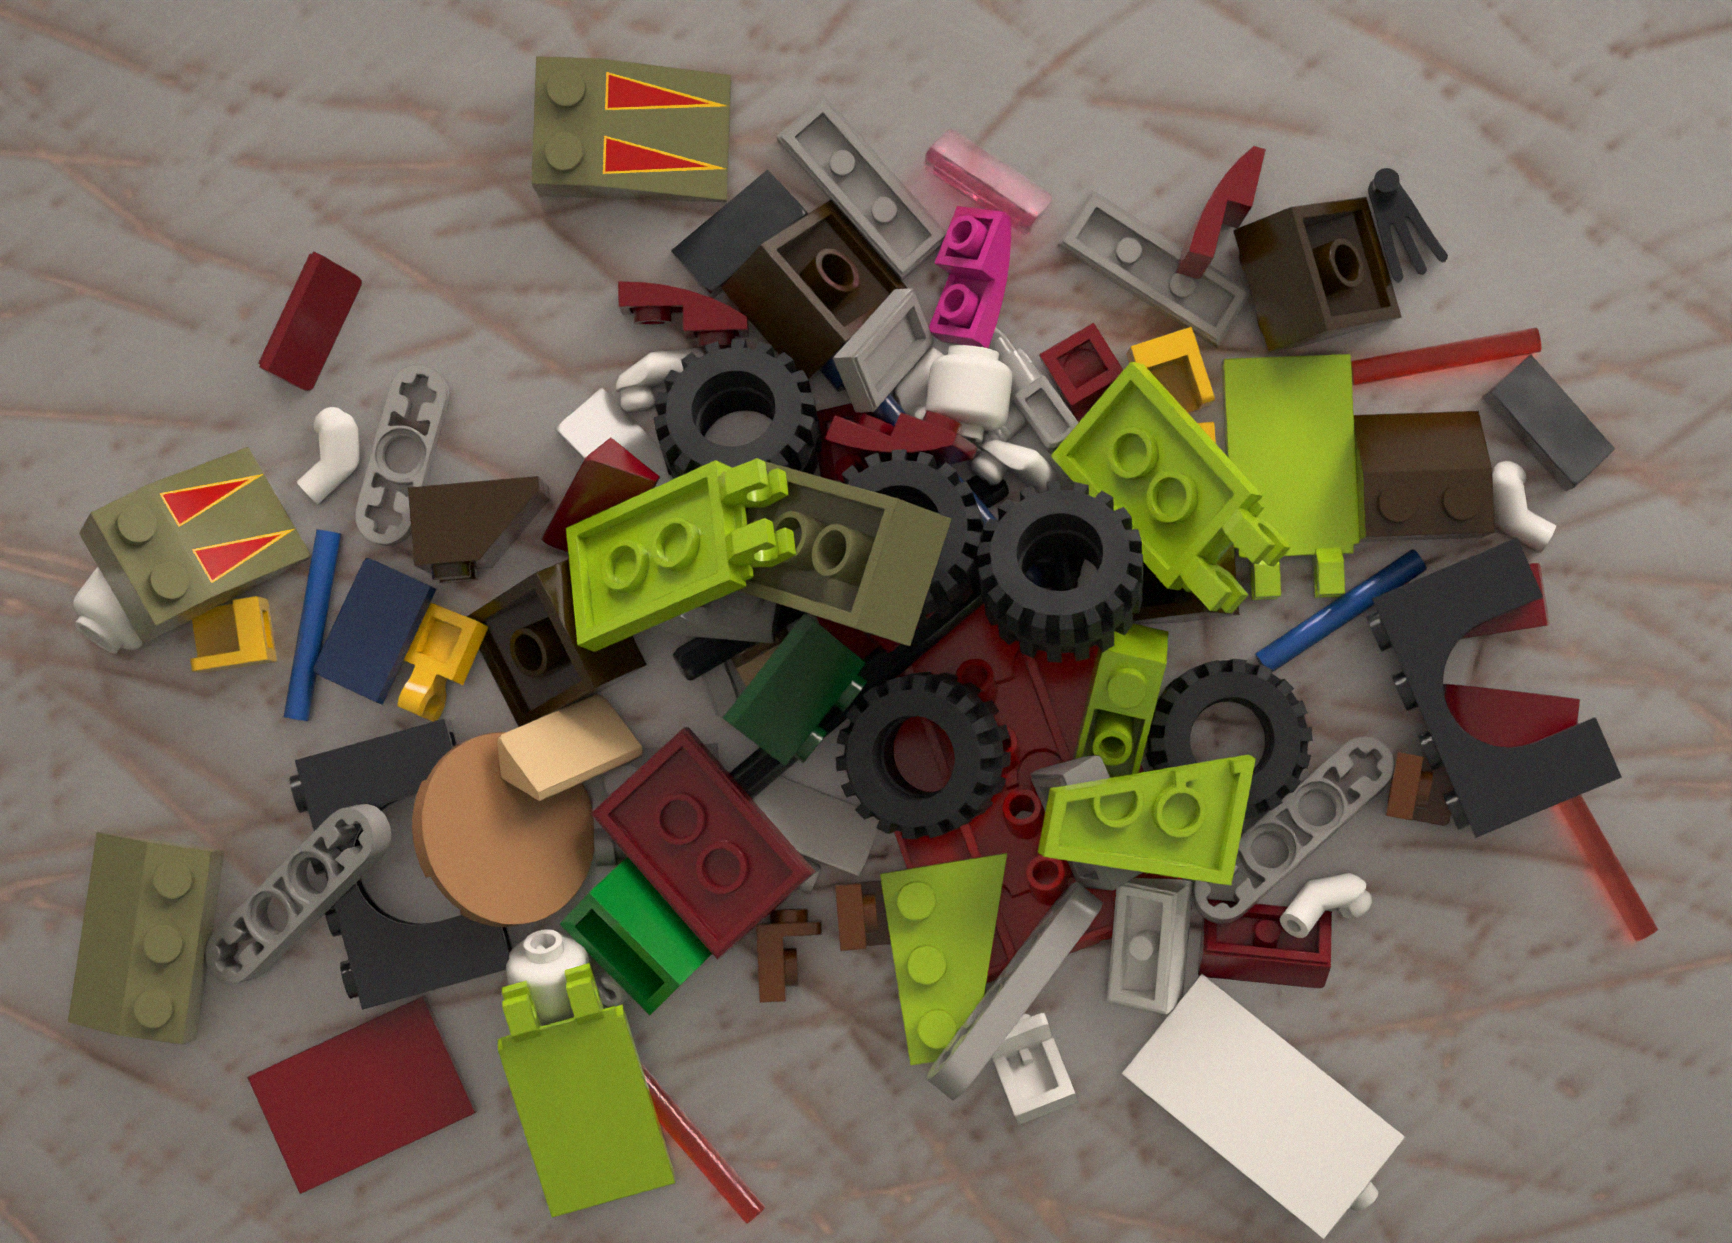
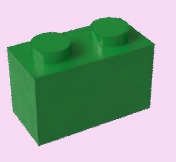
M628 856L599 882L560 923L568 934L585 948L586 952L649 1016L712 955L709 949Z

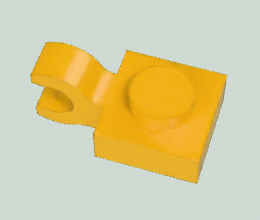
M430 603L404 658V661L415 665L400 693L397 706L432 722L438 721L446 703L447 679L464 685L488 626Z

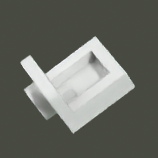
M1040 1013L1032 1017L1028 1014H1023L992 1056L1018 1125L1078 1102L1045 1014Z

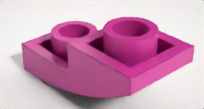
M962 206L956 207L935 261L937 266L949 273L929 325L931 334L941 342L989 348L1003 302L1010 262L1011 217L1005 212Z

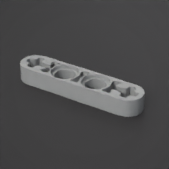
M1368 736L1356 737L1345 743L1301 782L1293 793H1289L1281 800L1282 804L1266 813L1240 838L1237 856L1240 857L1247 873L1263 883L1254 889L1249 878L1244 880L1236 888L1233 895L1237 905L1230 908L1223 902L1215 907L1210 905L1207 901L1212 891L1208 882L1196 880L1193 899L1200 915L1208 921L1218 924L1232 923L1242 917L1379 795L1389 783L1394 769L1393 755L1387 745L1376 738ZM1355 753L1358 757L1365 759L1372 754L1379 761L1374 770L1378 779L1372 781L1367 776L1360 777L1347 791L1350 796L1355 797L1357 800L1352 804H1348L1340 787L1324 777L1332 772L1339 783L1350 773L1354 765L1353 760L1349 756ZM1313 792L1327 795L1335 806V816L1332 821L1323 826L1310 825L1304 821L1299 813L1298 806L1300 800L1305 795ZM1273 834L1284 840L1288 848V857L1284 864L1277 868L1269 869L1262 867L1254 860L1251 851L1252 843L1261 835ZM1236 865L1233 877L1238 873L1239 867Z
M369 804L341 808L332 813L212 933L207 941L205 950L206 963L211 973L219 981L226 984H238L256 979L264 974L384 856L391 841L390 824L385 814L377 807ZM359 823L364 830L358 838L361 845L341 852L337 847L346 845L355 836L357 830L354 824ZM313 857L319 859L325 865L328 873L327 886L323 892L316 891L310 885L307 878L308 863ZM273 897L279 899L287 909L288 922L282 932L276 930L268 919L267 908ZM254 937L258 942L249 944L240 953L238 958L241 964H237L233 957L238 951L236 943Z
M1078 882L1071 884L1059 896L929 1070L926 1080L952 1101L957 1099L971 1085L1093 922L1103 902Z

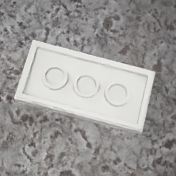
M1201 974L1122 1073L1323 1239L1327 1238L1406 1139L1405 1136L1203 974Z

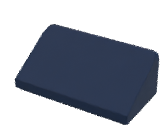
M366 558L362 562L313 669L315 674L383 705L437 589L378 561Z

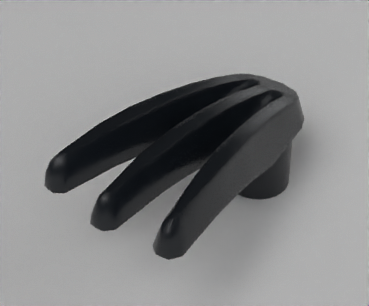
M1383 168L1375 174L1374 179L1370 182L1368 194L1393 280L1399 283L1404 276L1389 225H1394L1411 262L1420 275H1424L1427 272V267L1404 220L1405 218L1409 219L1417 233L1440 262L1445 263L1448 254L1399 183L1398 173L1391 168Z

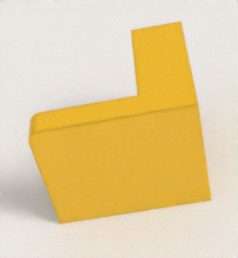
M1192 327L1130 346L1126 353L1128 362L1144 364L1187 413L1209 407L1215 401Z
M260 596L232 600L233 604L217 606L192 619L197 657L190 659L192 672L208 673L277 662L268 599Z

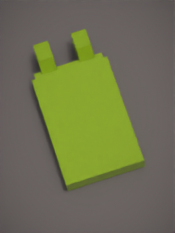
M1351 354L1223 359L1221 364L1226 456L1263 495L1259 501L1265 508L1258 516L1271 524L1291 547L1284 556L1312 555L1314 598H1339L1345 594L1344 559L1342 554H1354V546L1360 544ZM1234 544V551L1238 550V557L1247 558ZM1249 560L1251 601L1277 600V597H1281L1280 562L1278 561L1273 567L1268 566L1263 560L1259 564H1254Z
M1130 362L1051 455L1074 483L1078 482L1089 485L1090 496L1096 497L1101 491H1104L1113 497L1114 511L1122 507L1127 510L1132 517V529L1139 530L1142 540L1143 562L1167 589L1181 590L1183 587L1186 592L1192 591L1210 611L1217 612L1221 607L1225 613L1232 614L1248 596L1247 592L1233 575L1216 564L1233 543L1252 563L1259 564L1263 560L1268 566L1273 567L1291 548L1271 524L1258 516L1265 508L1259 501L1263 495L1144 364Z
M758 458L733 468L715 460L567 527L566 534L577 645L594 652L746 587V580L753 578L752 567H773L795 556L796 549L792 530L785 527L774 533L773 521L766 518L747 525L745 508H765L788 496L786 472L776 468L767 474L766 462Z
M590 963L565 970L566 991L574 1017L541 1026L527 980L502 987L504 998L502 1008L511 1035L497 1039L498 1053L552 1218L675 1183L674 1169L623 1004L603 1008Z

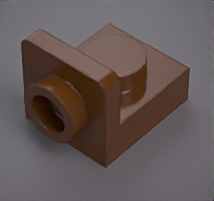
M1396 752L1385 815L1446 826L1450 822L1451 813L1443 794L1455 789L1445 766L1432 770L1427 758Z
M881 880L836 884L840 951L866 949V946L891 944Z
M808 909L774 910L770 913V922L759 923L756 926L760 1003L786 1002V987L799 986L797 948H785L784 937L822 935V920H808Z

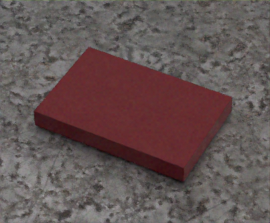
M684 727L590 813L716 959L723 957L816 873L689 727Z
M425 995L247 1077L300 1194L478 1112Z

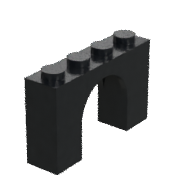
M1517 537L1373 598L1372 600L1378 612L1366 616L1381 652L1393 647L1403 671L1392 675V678L1406 710L1409 711L1418 706L1429 730L1417 736L1432 770L1445 766L1455 789L1443 794L1458 830L1470 825L1475 838L1622 778L1596 717L1526 745L1500 747L1484 743L1468 734L1456 722L1447 706L1443 689L1444 670L1448 657L1459 640L1477 626L1543 598Z
M441 719L295 760L298 774L290 776V786L299 813L309 812L312 827L315 831L332 813L341 808L369 804L383 811L400 800L416 796L421 782L427 779L438 761L448 751L453 749V746L457 745L451 720ZM359 823L354 824L357 830L355 836L346 845L337 847L341 852L361 845L358 838L364 830ZM313 857L310 861L315 874L325 873L328 882V873L325 865L319 859ZM362 877L325 913L332 936L342 935L348 960L340 962V971L346 993L350 999L359 997L362 1010L504 971L509 960V952L513 949L508 927L481 924L463 915L432 923H414L399 919L386 912L374 901Z

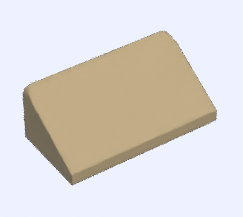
M595 694L506 732L497 741L501 778L539 801L643 755L642 745L612 705L600 694Z

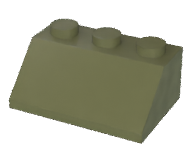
M102 832L96 833L68 1023L119 1036L181 1045L196 1040L207 972L205 950L207 941L213 932L225 850Z

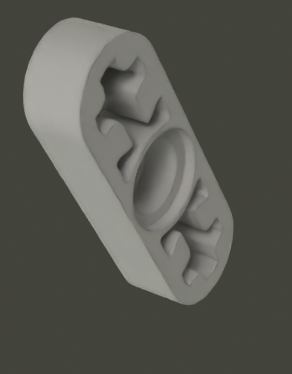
M414 364L404 367L392 379L355 510V521L360 533L378 545H397L406 540L411 534L409 498L397 491L393 510L402 515L400 525H389L385 534L377 533L378 523L369 518V512L372 507L383 508L389 491L385 487L375 488L378 477L382 475L390 482L398 485L413 484V487L426 486L449 405L450 392L445 379L429 366ZM420 378H428L427 387L436 393L434 403L423 402L417 417V422L420 424H430L428 433L425 436L409 426H392L397 414L406 420L409 419L412 401L403 395V391L406 386L416 387ZM406 437L413 439L418 444L421 454L420 460L412 471L403 474L395 473L386 464L385 451L393 440Z

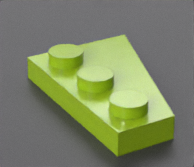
M1247 754L1050 788L1038 853L1048 858L1231 886L1256 758Z
M1007 853L880 873L910 1065L935 1062L984 997Z

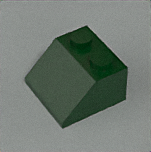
M804 613L727 711L723 719L784 766L793 756L804 763L827 734L818 724L833 704L844 712L867 683L858 674L866 662Z

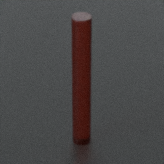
M1534 327L1352 360V384L1356 386L1538 353L1542 349L1538 328Z
M1582 795L1557 804L1635 941L1645 939L1658 931V927Z
M641 1063L659 1123L742 1220L748 1224L766 1207Z

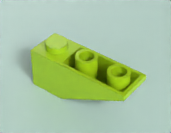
M1133 623L1125 636L1114 631V646L1104 652L1098 648L1073 760L1085 756L1099 755L1110 778L1139 772L1167 664L1169 631Z

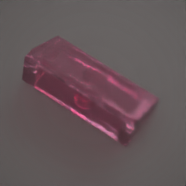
M947 130L925 154L924 166L927 171L982 208L1003 211L1011 217V227L1024 236L1031 233L1052 201V196L955 130Z

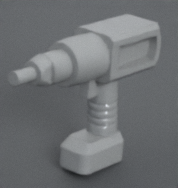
M995 328L988 349L999 353L998 361L1007 365L1012 371L1013 376L1008 418L1000 429L984 431L982 442H971L978 447L974 458L981 453L979 446L985 442L994 439L1008 442L1027 424L1032 428L1049 453L1054 452L1076 427L1078 421L1045 375L1042 376L1029 356L1021 348L1016 350L1006 335ZM973 459L963 461V463L966 465L968 470L973 475L974 472L971 468V463Z

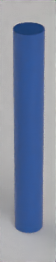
M316 529L284 709V718L309 721L317 676L313 669L322 648L341 533Z
M1414 549L1410 550L1256 652L1254 655L1257 661L1274 672L1375 605L1372 600L1373 598L1405 585V583L1426 571L1427 567L1424 561Z

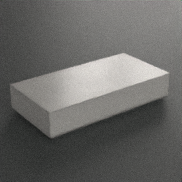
M913 288L895 289L833 357L856 413L874 412L934 343Z

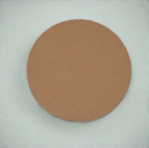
M494 732L474 737L453 746V749L448 751L434 766L427 779L421 782L412 815L413 843L425 877H431L441 893L455 907L460 909L461 915L489 926L514 927L536 922L554 914L564 907L581 888L591 867L594 855V817L590 814L593 810L583 783L539 801L502 779L497 741L506 732Z

